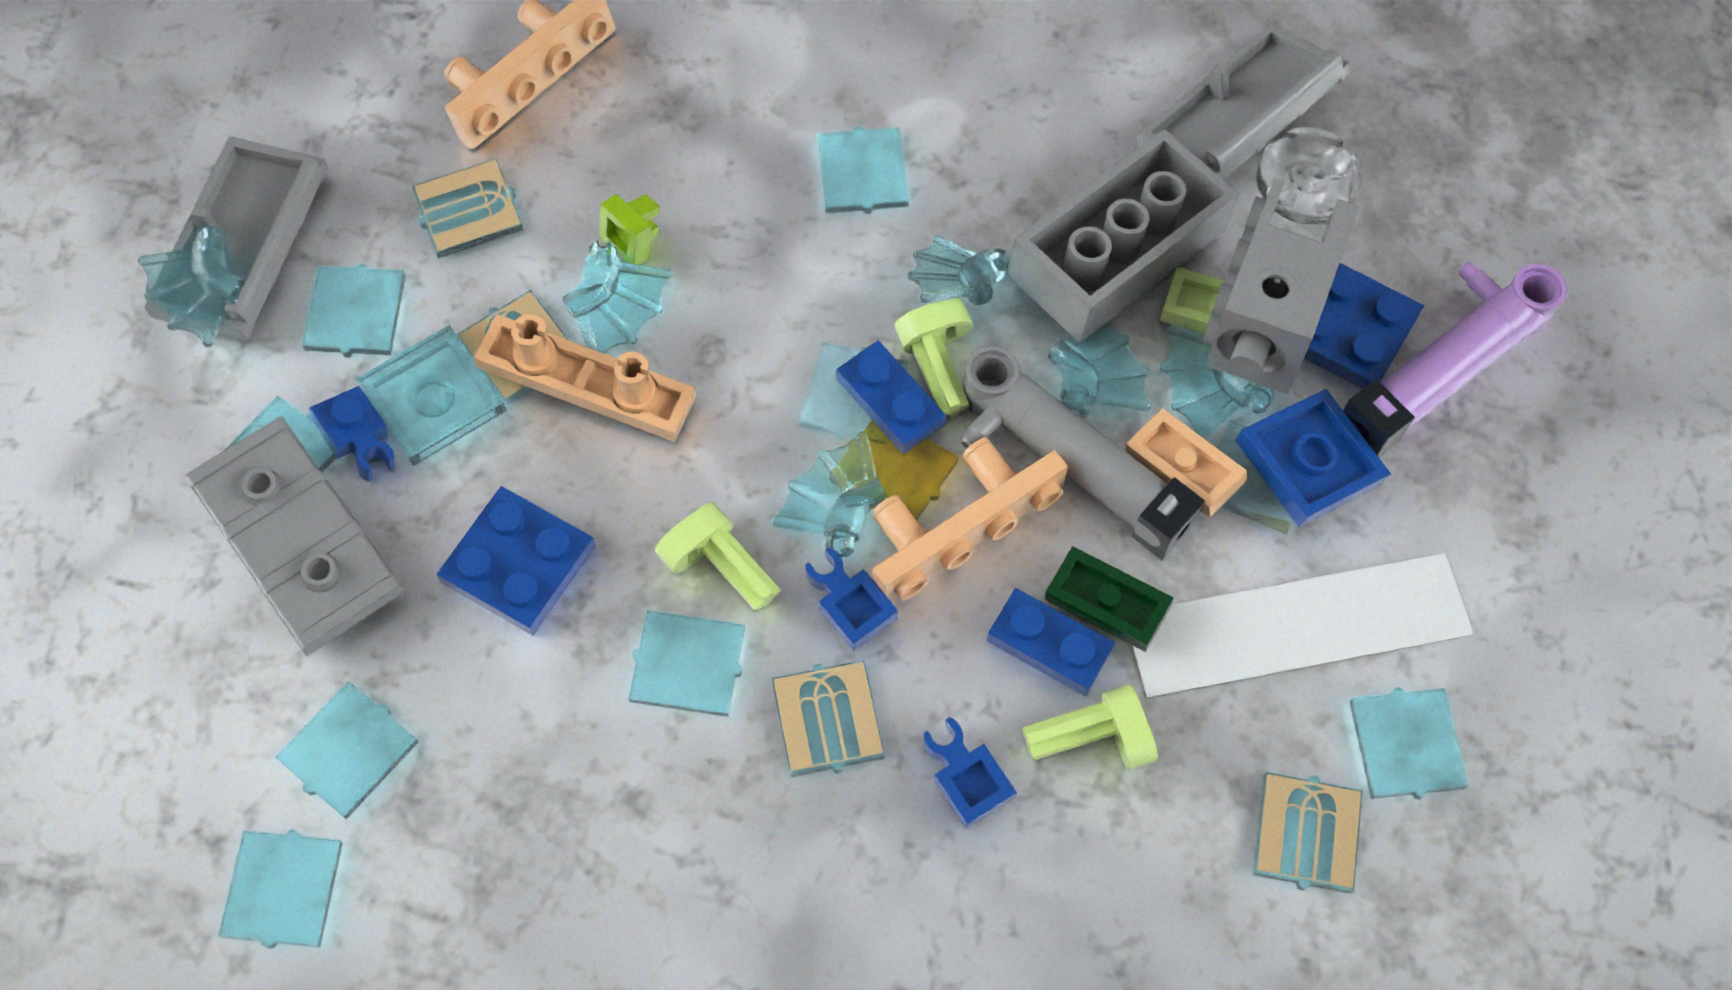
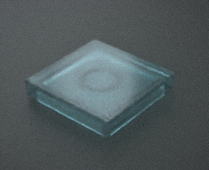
M450 325L356 378L359 386L385 422L386 427L412 466L424 461L507 411L503 400L482 370L476 368L473 357Z

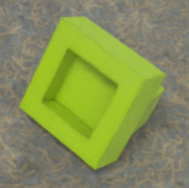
M617 194L613 195L600 204L599 238L632 268H636L649 259L650 241L658 234L659 229L651 219L660 213V206L647 194L628 203Z

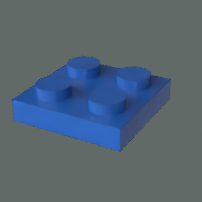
M1339 263L1316 331L1304 359L1362 389L1375 379L1381 382L1425 305Z
M1327 389L1242 429L1235 439L1298 527L1381 486L1391 475L1390 471Z
M500 486L436 575L442 584L534 636L596 544L592 536L505 487Z

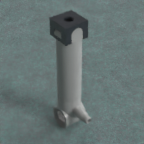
M986 346L977 349L970 355L966 362L963 390L970 405L968 409L979 417L969 426L968 432L961 438L963 447L967 449L979 439L989 438L1002 425L1042 457L1055 450L1068 465L1066 475L1135 528L1132 538L1163 561L1196 523L1205 500L1175 477L1169 483H1166L1021 372L1017 359L1010 351L998 346ZM993 378L998 380L1001 385L987 386L981 383L980 380Z

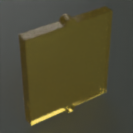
M871 420L858 439L850 440L849 452L830 476V482L874 509L885 499L898 495L912 515L918 520L930 501L939 499V488L958 463L959 457L927 438L905 454H902L878 425Z

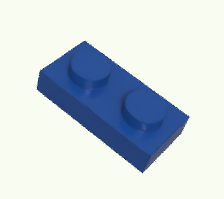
M879 340L836 369V379L902 455L945 426L946 415Z
M1017 588L1013 590L989 630L986 639L992 645L1084 696H1087L1116 643Z

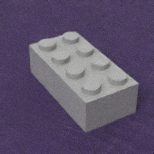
M1163 129L1015 237L1007 275L1074 339L1081 343L1176 270V267L1181 266L1224 233L1240 194L1168 131Z

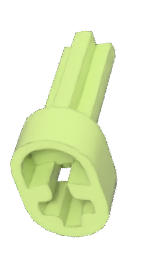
M958 297L943 299L914 309L901 316L896 321L894 327L904 351L915 355L936 405L949 418L958 416L960 411L968 409L970 405L944 344L963 337L973 327L963 299Z
M709 502L698 508L667 532L658 542L654 551L674 574L686 570L706 555L755 612L761 608H766L772 603V599L781 592V589L731 535L730 531L732 530L733 523L714 502Z
M1131 684L1103 692L1101 694V703L1022 727L1026 746L1033 761L1110 736L1114 737L1121 758L1128 770L1158 761V753L1144 710Z

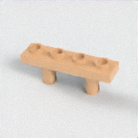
M525 0L518 10V19L521 20L520 23L523 27L534 33L487 72H484L463 56L453 59L445 70V76L449 80L448 83L461 93L444 107L459 140L474 150L616 31L606 0H573L560 12L552 10L539 0Z
M499 314L495 315L473 358L476 368L673 442L676 441L696 398V387L650 371L648 360L639 352H625L617 359L547 333L546 323L536 314H522L516 321Z
M987 437L979 439L965 450L962 460L989 493L932 530L925 531L898 495L885 499L873 510L872 517L897 548L898 552L872 568V580L891 602L898 597L902 601L910 599L927 585L928 577L943 567L948 571L959 567L973 554V548L990 537L993 541L999 540L1017 526L1018 518L1031 509L1035 508L1039 512L1051 506L1063 494V485L1068 465L1059 454L1053 450L1023 471L1014 472Z

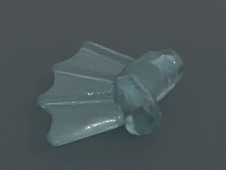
M205 226L198 230L196 233L197 241L192 244V249L143 255L138 258V263L147 274L145 299L163 308L168 319L167 327L169 330L174 331L178 329L191 332L207 348L214 344L227 315L224 311L226 304L236 303L245 284V281L235 276L230 269L229 247L225 244L227 241L225 232L214 226Z
M936 235L933 237L929 247L916 250L913 253L917 267L910 271L907 276L909 280L914 281L921 289L919 299L922 303L966 297L974 305H984L993 296L992 285L999 282L1007 274L1010 256L1005 250L1000 248L985 249L975 254Z
M599 240L591 243L588 248L589 256L586 257L581 283L564 295L562 300L569 314L573 318H577L586 347L605 354L612 347L627 343L635 344L637 342V333L643 323L663 312L661 292L668 279L673 276V272L667 268L622 263L616 258L617 248L612 242L607 241V246L601 247L599 246Z
M1104 324L1081 343L1071 336L1068 340L1061 339L1050 350L1048 358L1063 376L1061 387L1062 403L1071 410L1079 411L1078 415L1081 418H1085L1090 414L1091 407L1095 403L1141 411H1149L1151 409V403L1148 401L1144 390V381L1149 374V370L1133 357L1129 349L1128 342L1130 338L1128 335L1117 333Z
M1177 325L1168 326L1167 331L1170 334L1171 349L1166 361L1160 365V370L1167 374L1173 386L1171 409L1184 415L1191 422L1197 434L1204 439L1207 438L1239 407L1244 408L1248 406L1255 414H1260L1267 410L1275 398L1273 389L1205 366L1212 345L1202 342L1204 334Z
M861 431L854 439L842 447L831 450L821 449L818 452V458L814 465L803 475L788 482L787 500L779 513L772 518V525L778 528L824 534L827 537L824 544L825 550L832 548L841 558L852 555L855 550L854 542L860 539L867 514L888 498L875 474L868 435Z

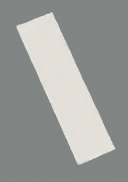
M1440 553L1172 604L1147 651L1144 652L1134 646L1133 650L1146 697L1150 698L1474 635L1446 553Z

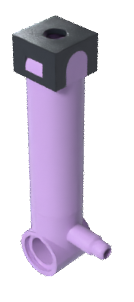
M1466 263L1460 268L1459 275L1466 281L1467 286L1485 303L1382 382L1375 379L1350 398L1343 409L1378 457H1381L1399 443L1410 427L1524 338L1544 329L1565 300L1567 294L1566 282L1558 271L1543 264H1529L1522 267L1510 284L1502 289L1483 270H1478L1472 263Z

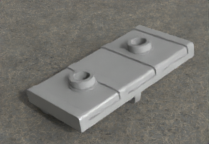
M1271 23L1221 65L1217 63L1211 68L1207 77L1137 133L1138 147L1165 129L1224 180L1251 156L1261 151L1271 139L1296 118L1301 117L1310 106L1337 83H1341L1348 77L1350 63L1343 60L1337 51L1331 48L1325 51Z
M229 136L144 306L148 314L154 319L248 342L253 332V326L272 286L275 285L297 232L300 231L304 223V217L321 181L324 180L329 167L325 159Z
M282 416L274 419L185 475L186 481L203 503L306 656L312 654L405 592L399 580Z

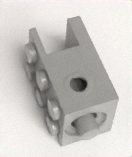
M1274 178L1267 199L1255 197L1245 224V230L1236 246L1225 282L1221 285L1202 342L1212 345L1205 366L1289 394L1313 339L1360 206L1338 199L1320 242L1270 225L1285 183ZM1275 279H1281L1280 283L1274 282Z

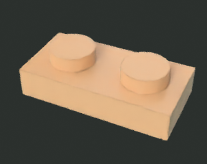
M1163 408L1126 443V452L1166 483H1169L1175 477L1203 498L1205 503L1201 512L1209 518L1247 481L1246 469Z

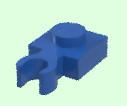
M360 386L309 407L311 421L336 458L339 459L353 452L356 457L357 471L365 481L369 482L372 480V468L367 463L371 459H381L386 463L390 471L394 470V452L387 443L380 440L387 437L386 423Z
M827 548L825 550V557L834 567L832 572L824 575L819 574L808 562L805 564L806 577L814 588L825 591L828 594L818 601L819 610L854 652L896 621L899 611L864 569L849 578L844 572L841 556L834 549Z
M949 717L945 721V727L954 740L949 745L940 746L933 741L932 736L927 730L924 732L923 745L926 752L932 758L944 764L945 768L934 774V782L964 828L968 829L1014 800L1017 792L985 744L968 752L963 744V731L956 720Z

